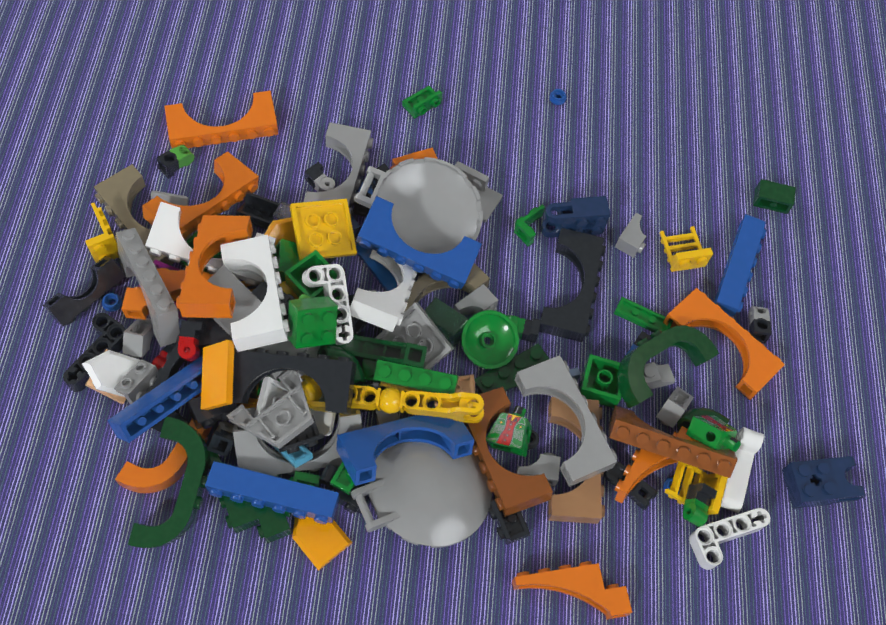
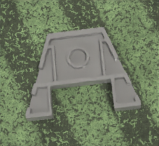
M288 370L278 377L289 391L286 395L255 418L241 404L226 415L230 422L278 449L291 441L314 423L297 371Z

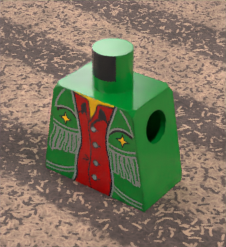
M515 406L512 414L501 413L486 437V442L491 448L523 457L527 456L532 426L528 419L524 418L526 409L521 406Z
M715 415L693 416L686 433L689 437L714 450L730 449L736 452L741 445V442L735 438L737 430Z

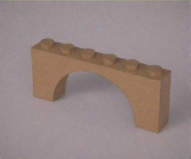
M551 397L548 403V423L558 424L569 429L581 441V426L575 413L563 401ZM587 399L590 412L595 414L597 425L600 430H603V427L600 426L602 407H599V400ZM604 472L584 480L580 486L570 492L552 495L551 500L548 501V521L598 524L605 516V506L602 505L601 497H604V485L601 484V477H603Z

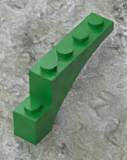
M363 359L361 367L365 380L368 382H384L433 393H456L459 379L458 375L382 360Z

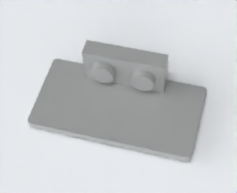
M458 161L455 166L468 176L469 181L473 186L475 185L479 192L483 210V222H487L503 195L488 188V176Z

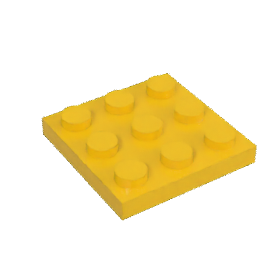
M347 199L290 204L299 261L315 250L324 259L357 254Z

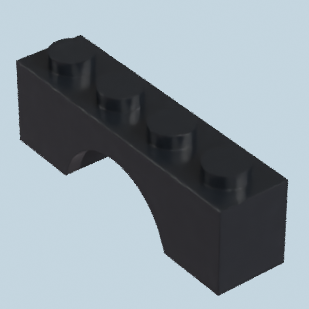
M104 256L90 267L92 274L91 283L83 293L76 296H66L58 292L43 304L44 308L57 323L62 326L71 324L78 314L90 309L93 302L102 299L108 290L122 283V279L126 275L112 258Z

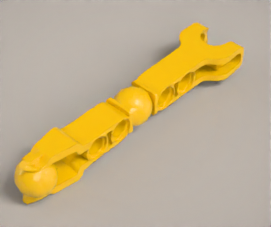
M300 376L303 380L301 384L309 408L315 411L327 412L325 411V402H319L322 395L320 386L310 376ZM354 385L353 393L355 396L352 399V409H377L389 414L398 411L404 413L406 411L413 415L449 418L466 423H478L484 417L483 398L475 393L405 392L393 387L385 388L384 390L378 388L376 390L370 386ZM369 395L376 396L372 402H366V397ZM410 399L417 400V403L414 406H408L406 404L407 401ZM430 401L438 403L435 408L427 407Z

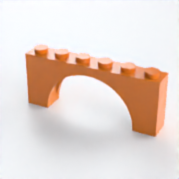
M271 91L253 93V103L248 113L240 120L225 126H207L194 121L185 112L182 103L164 106L168 136L172 149L180 145L192 148L279 135Z
M226 152L214 160V173L223 183V188L216 197L199 205L183 206L169 203L156 196L142 205L143 218L153 225L160 202L180 207L179 228L182 237L186 239L189 234L197 230L203 215H217L227 211L232 205L242 201L247 192L254 193L258 189L259 176L232 154Z
M203 215L201 223L197 227V237H194V248L189 254L190 262L189 266L185 268V280L181 282V294L176 299L177 309H180L182 317L232 318L236 304L233 289L216 286L208 282L202 275L208 261L221 251L220 245L251 238L253 232L250 216Z
M698 288L693 290L669 312L663 321L668 325V321L670 319L673 320L671 328L680 325L707 327L727 336L736 345L743 361L742 377L736 388L749 400L785 365L779 357L771 353L764 344L756 340L749 331L741 327L734 318L725 313L719 305L710 300Z

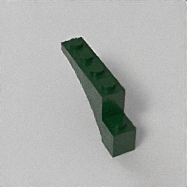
M339 333V337L344 338L345 333ZM353 335V339L343 345L330 344L331 346L344 348L354 357L373 361L382 360L422 369L428 348L408 342H395Z
M208 451L209 470H211L213 461L222 462L218 454ZM223 495L222 498H219L222 509L227 508L229 514L225 516L229 529L233 527L235 533L257 526L260 538L265 537L267 544L292 534L285 513L274 512L272 508L266 506L264 508H257L247 501L237 503L230 500V497Z

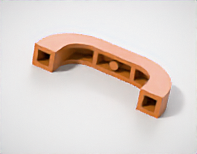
M201 392L192 399L201 396ZM192 419L189 425L193 427L195 430H197L203 437L205 443H207V436L209 435L212 427L208 429H203V427L200 429H196V426ZM177 443L168 458L157 467L141 468L127 461L115 480L120 486L137 493L162 491L175 484L184 475L188 462L187 453L184 447Z

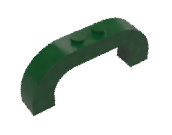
M683 325L672 327L664 332L658 330L650 335L652 339L648 340L646 337L637 342L638 347L625 355L618 369V386L627 407L631 408L653 395L644 378V366L650 358L669 347H678L687 353L696 367L720 354L713 342L701 331Z
M165 417L160 433V438L180 443L188 457L174 512L166 522L158 526L134 523L128 542L130 546L158 548L175 542L189 529L197 510H200L203 497H201L203 488H206L205 484L208 478L209 452L200 433L181 420Z

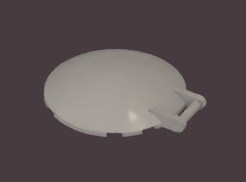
M424 157V159L411 158L402 161L387 172L372 166L368 167L366 171L367 176L359 193L355 195L354 201L368 208H371L376 196L393 203L392 223L398 236L410 247L424 253L439 254L454 249L464 236L473 240L477 239L483 221L481 198L475 185L473 186L467 178L468 176L456 166L440 159ZM373 178H376L378 183L371 198L366 197Z
M404 442L384 450L375 460L377 465L375 481L369 482L367 485L351 492V496L354 500L356 499L366 522L365 528L367 532H372L386 526L389 530H393L401 536V539L417 546L418 544L431 546V548L451 546L470 537L485 520L489 512L490 501L492 500V492L489 491L487 486V476L482 474L479 468L480 460L478 456H474L472 452V455L452 459L443 449L424 442ZM368 495L378 519L374 520L364 496Z

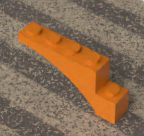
M157 269L173 301H176L177 297L181 294V282L185 280V270ZM203 272L202 276L208 280L214 274ZM141 287L126 288L122 311L126 318L146 320L149 315Z
M683 426L678 433L675 431L673 433L675 437L699 442L686 435L688 429ZM636 449L631 459L634 463L627 465L623 473L626 476L624 481L620 479L615 487V491L618 492L615 500L623 503L630 491L646 476L665 466L678 463V461L644 449Z
M592 561L582 562L578 567L572 568L571 565H563L558 567L559 570L553 571L550 568L539 569L538 573L535 574L524 571L517 573V576L512 580L513 590L527 588L546 589L578 598L606 615L607 620L626 617L632 613L626 586L619 587V584H611L606 586L605 589L599 563L592 564Z

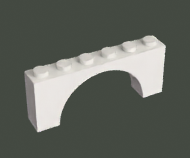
M160 202L145 244L146 249L154 256L160 257L165 255L173 262L180 263L181 260L187 262L189 266V254L193 249L185 242L180 232L181 209L180 207ZM257 232L255 237L263 236L264 234ZM268 236L270 242L275 244L276 238ZM211 258L205 266L207 272L215 274L224 265L222 258ZM244 271L231 272L237 279L244 280L250 286L256 287L263 282L261 277L253 273Z
M267 234L220 245L222 261L230 272L244 271L253 273L267 283L266 296L260 306L247 317L230 323L232 340L237 352L288 341L286 332H290L288 320H284L287 311L285 303H281V300L284 299L282 287L278 286L282 282L279 271L276 272L279 265L277 257H273V254L276 253L274 242H270Z
M372 250L369 258L385 266L395 277L398 287L385 292H372L357 288L350 306V313L355 318L393 332L395 326H400L417 272L407 264H398L395 262V259L389 256L383 257L377 251Z

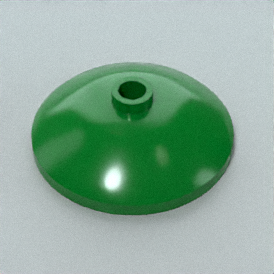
M486 310L473 315L465 323L461 333V345L466 357L473 364L484 369H496L506 365L513 359L518 350L519 335L515 324L508 316L498 311ZM485 337L489 338V344L484 342Z

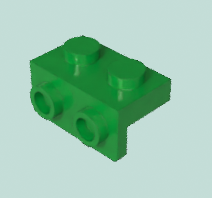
M427 86L403 100L402 106L415 119L418 116L424 115L433 107L439 106L442 101V92L440 90L435 92L430 86Z

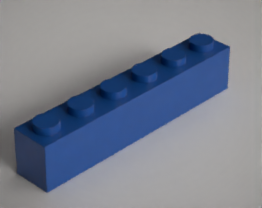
M745 214L739 224L714 299V303L719 305L732 318L736 312L740 313L744 302H741V300L748 291L746 284L750 282L753 276L751 269L755 267L758 260L755 256L761 250L762 244L760 240H763L767 231L764 229L765 221Z
M203 355L108 419L107 421L116 437L130 443L198 395L202 387Z
M213 461L205 484L209 494L214 497L222 498L223 495L230 497V500L237 503H243V501L251 502V505L254 507H270L274 512L284 514L285 511L293 513V516L300 519H305L306 517L314 518V521L320 524L333 523L340 499L338 492Z

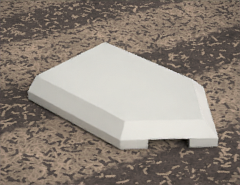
M107 350L82 363V365L88 372L97 390L125 397L116 392L114 388L140 359Z

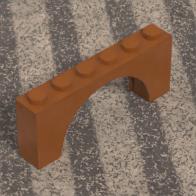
M503 387L479 394L484 401L483 419L478 423H463L474 438L473 455L478 456L480 460L479 468L481 473L487 476L488 489L490 492H494L495 502L499 511L502 510L504 517L551 500L553 491L544 473L534 476L515 474L506 470L494 460L487 447L486 434L501 413H509L511 403Z
M616 405L609 421V438L731 478L738 460L735 452L730 449L714 450L701 442L675 437L648 425L632 410Z

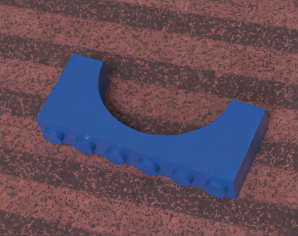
M376 196L356 242L365 249L371 248L377 251L383 257L389 256L395 259V262L398 264H407L416 272L427 273L434 280L447 282L452 288L462 289L482 243L464 236L454 249L444 253L430 254L415 250L407 245L394 229L392 223V208L394 204Z
M415 415L338 434L336 450L354 485L357 486L375 481L377 469L375 460L384 450L391 446L404 442H424L443 449L452 459L472 455L474 438L463 422L449 418Z

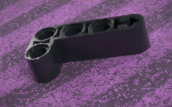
M98 313L92 318V325L100 336L63 374L65 383L74 392L84 390L87 387L85 384L90 377L82 363L102 354L101 350L104 348L117 353L123 349L125 328L106 313Z

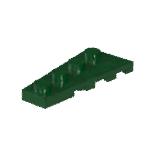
M538 343L513 357L506 365L491 369L475 378V386L481 394L503 387L505 392L518 388L515 382L517 372L549 360V357Z

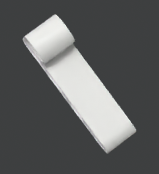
M338 264L310 267L302 275L303 283L308 287L323 286L324 296H329L338 305V310L342 312L343 318L342 320L337 319V325L344 323V326L336 328V345L349 343L353 339V327L344 269ZM330 270H334L337 273L336 279L330 277ZM310 272H314L317 275L316 282L309 278ZM333 290L339 292V300L334 299L332 296ZM339 333H345V337H339Z
M742 427L735 437L741 442L739 449L735 452L738 460L731 478L727 479L721 507L739 513L743 506L754 454L759 451L764 440V434Z
M756 508L697 528L690 535L689 541L699 565L706 570L715 568L723 560L719 544L761 530L769 524L770 514L765 509ZM752 519H759L758 521L751 523ZM736 522L741 524L742 530L736 526ZM717 528H720L723 531L724 536H721L717 532ZM698 534L704 536L705 542H702L698 538ZM707 554L714 558V563L707 559Z

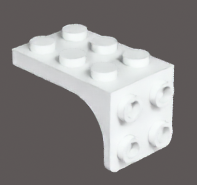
M269 376L263 379L254 417L289 392L281 382ZM322 397L319 402H325V398ZM310 409L319 434L324 436L331 435L334 429L336 413Z

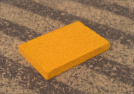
M225 340L203 348L201 410H210L233 403L234 342L232 340Z

